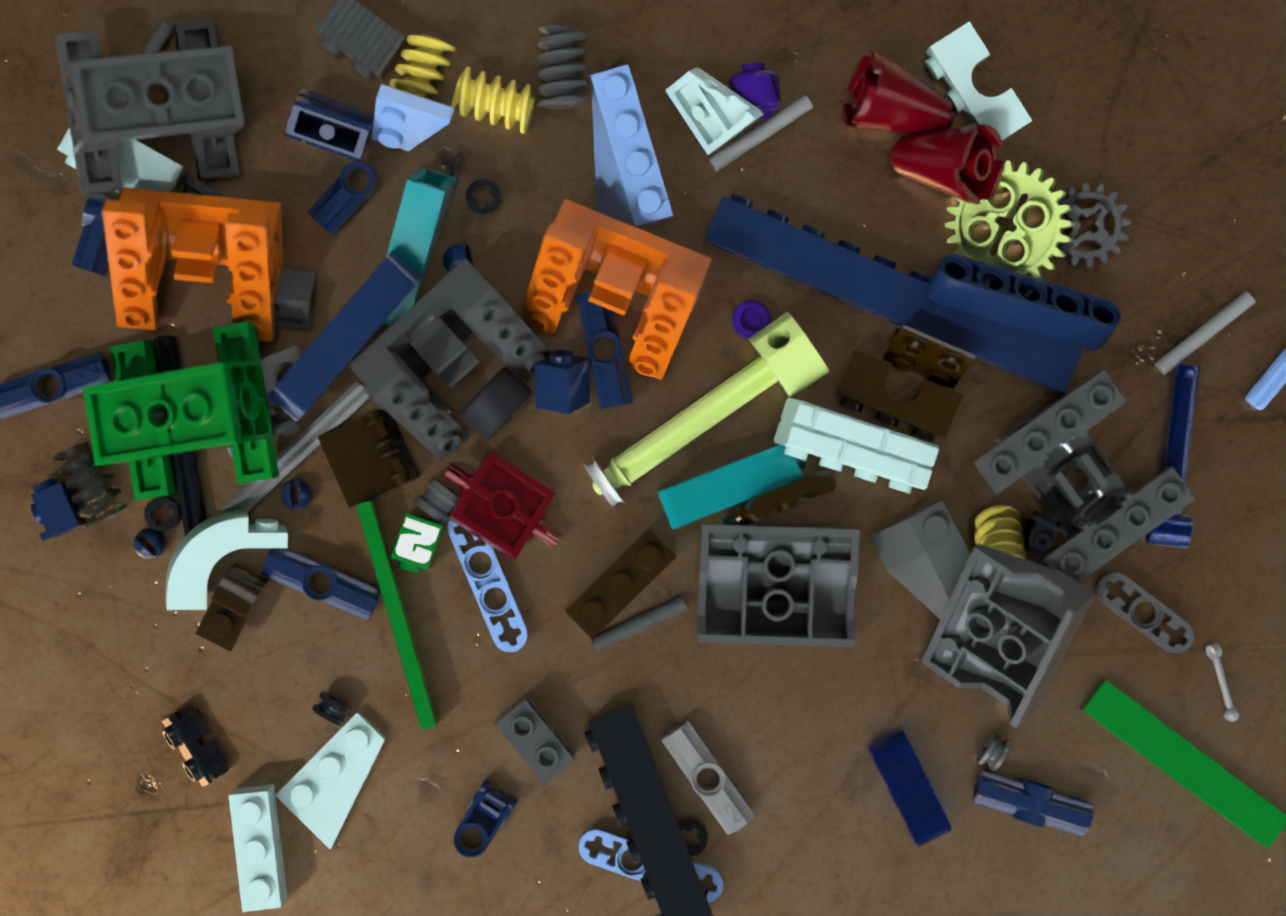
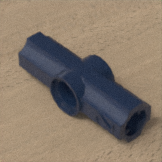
M592 291L577 294L576 300L600 410L633 403L614 311L589 302L588 299ZM601 338L611 339L616 346L614 356L608 360L597 358L593 352L595 342Z
M103 352L88 355L52 368H42L33 374L0 384V420L52 403H61L68 398L83 394L82 387L113 382L109 363ZM53 375L58 380L59 388L55 395L49 397L43 390V383L48 376Z
M271 548L261 571V575L305 593L312 600L323 601L367 621L370 620L381 595L380 588L338 571L332 565L322 564L288 548ZM321 571L329 575L331 587L328 592H319L313 587L312 578L316 572Z
M981 769L973 788V802L994 808V810L1010 813L1011 817L1035 826L1044 827L1045 824L1085 837L1093 820L1094 805L1073 796L1057 793L1054 788L1032 780L1022 779V781Z

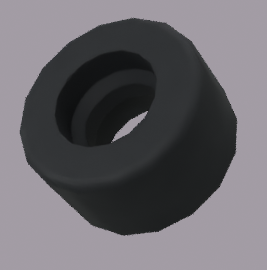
M503 367L462 410L459 417L484 441H488L531 396L532 390L509 368Z

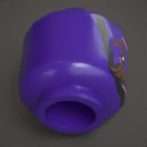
M765 63L741 65L742 72L730 77V89L761 110L763 115L759 119L773 118L772 112L778 110L781 106L778 74L773 70H765Z

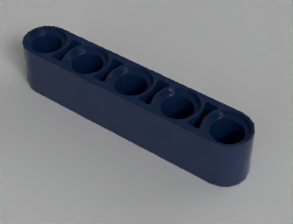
M392 250L267 397L297 422L423 276Z
M948 254L941 258L926 286L929 298L941 306L1090 350L1101 349L1121 320V312L1118 307L1104 298L955 254Z

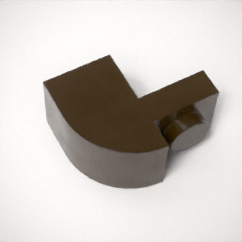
M239 561L233 563L210 600L212 601L195 634L228 651H232L250 615L254 614L258 609L272 579L261 575L260 572Z

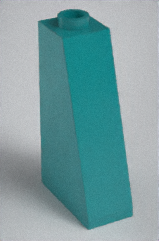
M420 166L407 179L386 257L394 250L423 277L383 323L393 325L420 300L456 184V177Z
M777 444L659 489L657 492L672 529H675L803 478L800 469L806 467L805 461L783 454L786 446Z

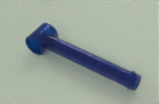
M1177 364L1164 470L1168 467H1173L1186 485L1200 367ZM1183 509L1146 534V544L1187 549L1192 534L1191 515L1183 514Z

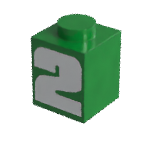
M407 512L391 558L399 560L397 567L416 574H420L421 568L429 570L445 525L438 521Z

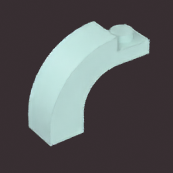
M246 509L223 512L198 524L182 539L170 560L165 587L166 609L207 610L208 578L218 560L234 550L243 548H288V531L286 526L279 525V521L276 519H257L255 524H248L249 517Z

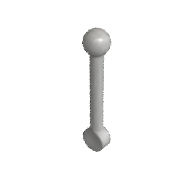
M1213 643L1206 647V653L1213 660L1226 706L1224 716L1228 721L1233 722L1239 718L1240 712L1234 707L1220 660L1222 649L1217 643Z

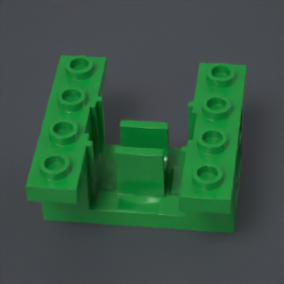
M255 321L212 328L218 363L157 374L152 340L111 346L110 352L115 382L82 387L95 466L128 462L135 501L176 494L170 454L231 445L237 484L280 478ZM166 408L169 413L168 421L164 417V410Z

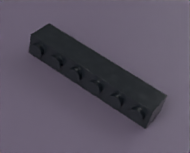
M629 705L588 721L591 729L584 731L592 754L600 751L605 766L598 768L605 789L614 788L619 802L613 804L612 807L620 827L624 825L629 827L633 839L627 841L626 844L634 864L638 862L643 864L647 876L640 878L648 901L656 898L661 913L655 916H713L633 706Z

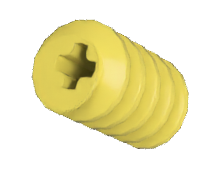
M426 34L408 35L406 40L414 50H402L401 57L409 64L396 65L395 71L403 79H390L389 85L392 88L423 98L426 95H438L439 91L431 84V81H444L445 77L436 68L437 66H450L451 62L442 53L443 51L455 52L456 47Z
M466 66L457 81L451 107L455 109L459 104L462 117H467L474 108L475 120L480 122L489 112L490 124L494 126L504 117L505 128L511 130L519 121L520 132L526 134L533 115L536 97L532 96L531 84L528 83L520 93L517 92L516 80L511 79L506 88H502L500 75H496L491 84H487L486 71H481L477 78L473 80L471 79V68Z
M1000 505L985 509L976 516L973 522L975 545L981 544L1026 559L1024 537L1022 536L1023 526L1021 525V515L1018 510L1011 506Z

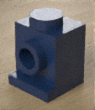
M51 478L32 487L34 494H31L34 504H31V511L38 525H44L46 529L45 532L39 534L42 541L54 539L87 524L69 482L56 483L55 479Z

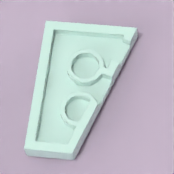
M358 711L275 795L330 850L386 737Z

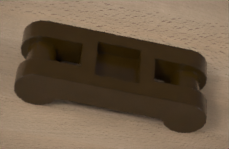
M827 470L803 476L801 479L738 503L734 508V517L743 525L766 520L770 517L774 507L777 508L779 513L800 505L798 497L813 498L831 493L836 487V478L833 473Z

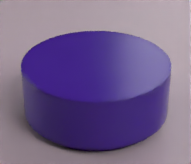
M755 300L741 303L735 309L732 316L734 330L745 339H749L771 323V314L768 308L763 303Z

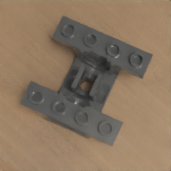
M214 20L175 23L173 30L177 51L101 58L97 31L56 35L55 42L80 194L122 189L116 148L123 140L190 133L198 181L236 177L239 175L233 135L245 125L232 46H218ZM162 92L166 98L165 104L161 106L152 104L148 100L146 93Z
M466 258L349 364V367L365 384L364 390L440 461L448 454L454 452L469 434L450 415L452 412L423 380V377L433 370L450 388L457 384L480 363L463 343L473 332L504 365L508 362L526 382L535 375L534 364L548 357L551 352Z
M1100 370L1071 392L1057 394L996 437L995 440L998 444L972 461L995 494L1000 493L1022 477L1046 512L1062 521L1059 528L1069 533L1068 536H1064L1066 541L1044 555L1041 560L1046 567L1061 571L1078 583L1196 500L1173 467H1168L1137 490L1127 489L1095 444L1087 430L1127 403L1105 370ZM1073 468L1077 469L1082 475V483L1075 490L1066 479L1067 472Z

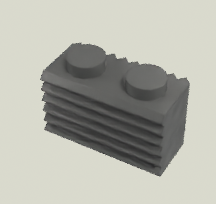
M335 0L315 29L317 34L322 37L318 44L336 57L341 52L354 60L350 66L368 80H370L373 74L382 80L394 65L402 50L408 45L407 38L354 0Z

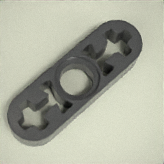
M1109 571L1097 578L1094 586L1097 599L1159 647L1173 654H1181L1191 648L1195 638L1191 625L1127 576L1119 572ZM1119 579L1121 583L1118 588L1123 593L1131 597L1134 590L1137 592V595L1132 597L1127 604L1121 598L1113 595L1108 599L1106 597L1108 594V589L1105 587L1106 582L1115 583ZM1148 601L1154 607V617L1148 623L1142 624L1135 619L1134 609L1140 602ZM1126 604L1125 611H1122L1120 607ZM1164 613L1168 616L1165 620H1163ZM1161 622L1176 630L1181 626L1180 635L1184 639L1180 644L1172 642L1169 645L1170 636L1157 628L1154 635L1151 630L1159 626Z

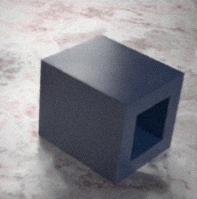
M555 350L550 352L548 357L534 364L537 409L571 414L590 403L589 358L573 356V352L569 350Z

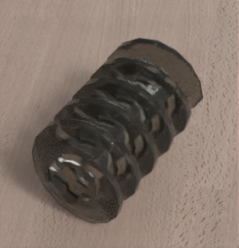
M88 442L68 448L52 457L54 461H66L58 470L60 475L73 476L64 486L67 490H79L70 500L73 504H85L77 513L78 518H91V521L83 529L119 515L128 506L126 502L114 503L113 499L121 493V489L107 487L115 478L114 473H101V470L106 465L95 466L92 445H89Z

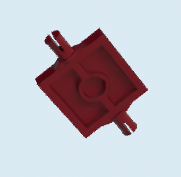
M492 451L486 454L478 469L470 475L452 462L447 466L442 476L461 487L459 500L448 516L450 520L512 560L518 557L525 543L534 536L550 545L551 548L555 547L558 543L557 540L561 538L562 534L543 523L546 508L555 495L553 491Z

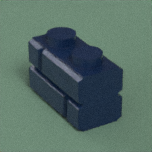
M302 88L293 104L284 136L298 141L303 139L309 145L360 162L373 128L374 113Z

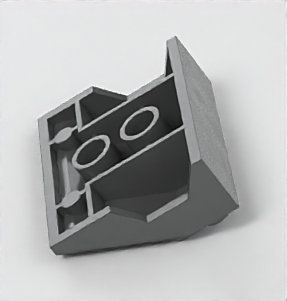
M702 524L697 596V642L855 647L854 605L855 588L858 578L860 529Z
M977 544L971 552L921 662L957 688H982L1007 705L1009 722L1013 727L1017 728L1038 709L1096 594L1061 571Z

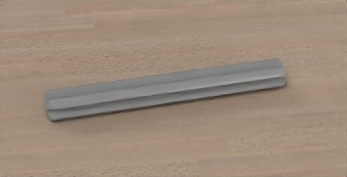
M359 381L355 382L276 456L280 478L248 482L221 507L220 512L246 509L248 513L321 445L318 436L339 428L371 398L364 390L365 385Z

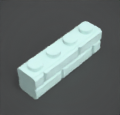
M788 398L785 402L781 422L778 424L774 437V443L786 446L783 453L785 455L806 461L808 454L821 458L820 466L839 472L842 471L843 465L855 468L853 475L855 477L876 483L878 476L890 480L889 488L908 494L911 493L912 487L922 490L927 488L932 473L931 468L935 464L939 451L938 445L792 398Z

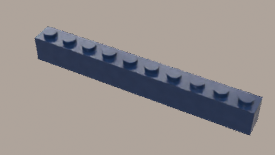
M732 194L730 199L722 197L703 243L900 327L906 325L976 355L975 359L1054 393H1065L1083 352L1082 349L1066 342L936 304L929 298L926 292V286L930 280L929 276L911 270L909 275L895 270L897 263L887 258L875 255L874 260L860 255L861 248L852 243L839 240L838 245L823 239L825 232L806 224L803 225L801 230L787 224L790 219L788 216L768 209L766 214L752 209L754 202L737 194Z

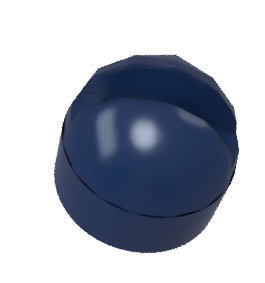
M466 242L459 243L445 251L443 265L447 271L451 272L465 258L474 267L469 245Z
M303 479L289 480L281 490L282 502L293 510L306 508L313 499V489ZM292 485H298L299 504H293Z
M152 528L139 531L134 539L135 551L145 559H154L161 556L167 547V539L164 533L155 531ZM143 536L157 548L154 553L140 540Z

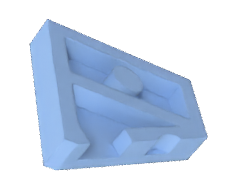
M381 84L376 96L371 140L378 141L388 148L410 151L447 126L453 115L454 107Z

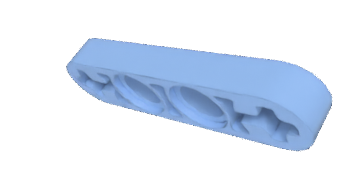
M449 520L447 527L449 536L494 643L502 651H518L527 641L528 630L495 549L485 543V545L474 546L464 553L461 545L469 544L467 537L464 533L457 534L455 527L458 524ZM473 535L475 541L479 539L478 537ZM475 552H485L490 556L492 565L488 572L478 574L471 569L469 561ZM494 587L502 589L507 597L504 607L497 610L489 608L484 600L486 591ZM511 608L515 616L507 617L512 629L519 627L521 630V634L516 637L517 643L511 645L509 640L502 641L500 635L505 631L502 621L499 620L494 624L491 617L503 615Z
M599 827L589 828L580 837L579 852L586 862L640 881V878L647 876L643 864L638 868L629 869L622 863L621 856L628 849L626 842L632 840V838ZM596 836L602 837V845L613 849L614 841L620 842L621 844L616 851L615 863L608 862L611 853L599 850L596 856L591 855L590 847L585 845L586 841H594ZM692 860L699 879L703 880L706 874L711 875L712 883L716 887L715 889L708 888L705 896L708 903L715 901L723 890L721 874L712 866Z

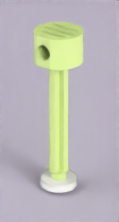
M788 311L749 338L760 356L758 359L616 458H612L609 467L605 470L602 469L594 457L593 463L590 466L583 463L594 481V490L600 495L603 494L615 511V505L618 502L625 503L617 490L620 486H632V482L777 381L789 398H792L829 372L826 364Z

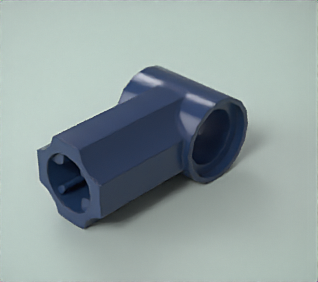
M349 163L343 168L337 180L308 210V213L323 228L334 235L367 197L376 192L380 181L377 171L366 163ZM359 169L365 170L369 175V184L362 191H356L350 182L353 172Z
M91 193L83 210L82 225L84 228L71 265L106 276L109 260L103 208L106 200H118L97 193Z

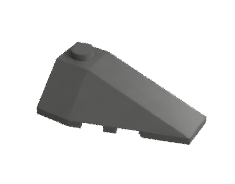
M936 499L869 535V538L887 571L941 620L970 557V553L943 501Z

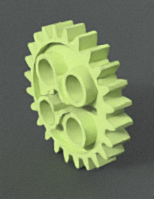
M1008 160L1005 163L996 191L1006 187L1011 193L1010 203L1006 207L998 209L994 204V195L989 200L982 199L980 201L981 204L977 205L957 199L960 202L958 207H947L948 212L956 215L955 221L945 223V227L954 229L956 234L946 241L950 244H959L960 248L953 253L955 255L1028 276V274H1031L1034 278L1042 280L1043 276L1040 268L1044 266L1054 271L1056 267L1051 260L1052 256L1064 258L1066 255L1058 248L1060 242L1070 243L1072 241L1071 238L1062 234L1063 229L1074 226L1073 222L1063 220V215L1071 211L1072 206L1059 204V201L1064 198L1066 192L1063 190L1051 191L1057 181L1055 178L1051 177L1041 182L1044 170L1037 168L1030 176L1028 163L1022 162L1016 172L1013 162ZM1023 194H1027L1028 199L1026 203L1022 205V207L1014 216L1016 209L1019 206L1020 198ZM1040 206L1045 213L1044 222L1039 227L1032 228L1027 222V214L1032 208ZM1014 216L1012 222L1017 225L1014 232L1006 231L1003 235L1006 227L1001 224L1004 218L1011 219ZM986 221L991 227V235L987 241L979 243L974 237V230L979 223ZM1003 235L997 253L992 256L990 250ZM1019 240L1025 247V253L1021 260L1012 262L1007 256V249L1012 242Z

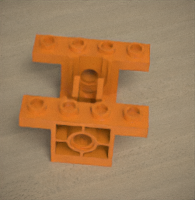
M123 187L119 201L106 200L103 208V219L117 327L156 331L159 321L156 294L166 260H176L174 280L214 283L218 265L228 266L229 271H233L227 296V303H231L232 323L255 321L257 340L273 342L275 334L274 300L284 263L281 203Z
M564 199L554 223H550L545 234L520 318L530 329L554 336L563 312H567L585 270L597 275L588 301L625 316L634 292L637 291L649 297L632 339L636 341L626 366L635 369L641 375L662 380L712 258Z

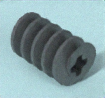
M548 25L538 27L539 32L548 35L538 40V47L548 51L538 56V62L547 66V68L538 71V78L548 82L538 87V94L548 98L540 101L538 107L555 110L575 108L576 104L587 101V96L576 93L577 88L587 85L586 80L576 77V73L587 70V65L576 61V57L587 54V49L576 46V42L586 39L587 34L569 26Z

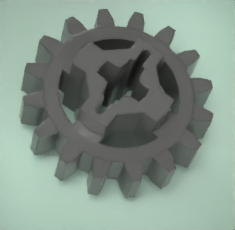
M1088 182L1083 183L1082 192L1077 193L1070 186L1068 187L1069 198L1066 200L1063 198L1059 201L1060 205L1072 206V210L1064 214L1067 219L1074 223L1072 232L1068 235L1072 241L1070 243L1060 242L1059 244L1062 247L1061 250L1066 255H1072V266H1076L1080 259H1085L1087 267L1092 268L1094 258H1099L1105 265L1108 263L1107 252L1111 251L1116 255L1121 253L1120 248L1116 245L1117 241H1128L1129 236L1121 232V228L1130 226L1131 220L1121 219L1120 215L1128 207L1126 204L1119 206L1114 204L1118 196L1116 192H1113L1108 197L1103 195L1104 185L1102 184L1098 186L1096 192L1090 191ZM1081 200H1095L1099 202L1094 208L1081 209L1074 204ZM1098 212H1101L1097 216L1094 226L1098 231L1095 234L1087 231L1084 235L1081 234L1078 239H1074L1081 227L1078 220L1081 217L1088 220ZM1109 212H1111L1114 219V233L1112 236L1104 229V218ZM1085 242H1095L1098 246L1102 247L1094 251H1081L1077 249Z

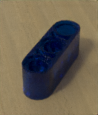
M903 730L868 747L917 847L953 830Z

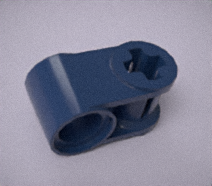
M484 780L468 805L467 812L457 826L454 834L456 850L468 858L481 855L498 829H501L518 799L505 797L491 788L489 781ZM465 829H477L483 837L482 842L476 847L466 846L461 840V833Z

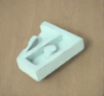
M699 67L688 71L665 90L707 155L717 151L763 115L760 109Z

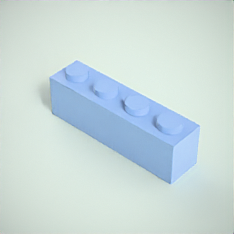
M629 65L591 75L597 212L639 229L672 220L673 213Z

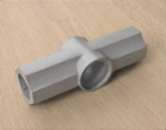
M689 720L677 725L660 739L690 781L694 791L700 795L727 835L738 831L755 817L751 808L724 772L722 765L712 755ZM705 768L714 769L719 774L717 782L709 787L702 786L697 781L698 773Z

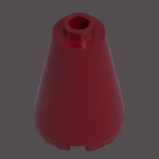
M870 51V56L865 54L855 68L847 91L852 92L851 105L843 103L842 121L844 125L851 128L908 134L950 129L956 114L955 109L952 108L951 99L875 51Z
M982 124L903 136L893 146L890 155L891 163L898 174L969 204L976 205L981 204L980 201L982 199L989 200L994 195L999 186L1004 161L997 160V148H1003L1002 139L998 131L990 125Z

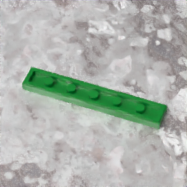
M375 500L357 504L356 508L420 728L425 730L436 727L439 720Z
M1103 679L1080 709L1267 850L1285 828L1286 815L1107 680Z

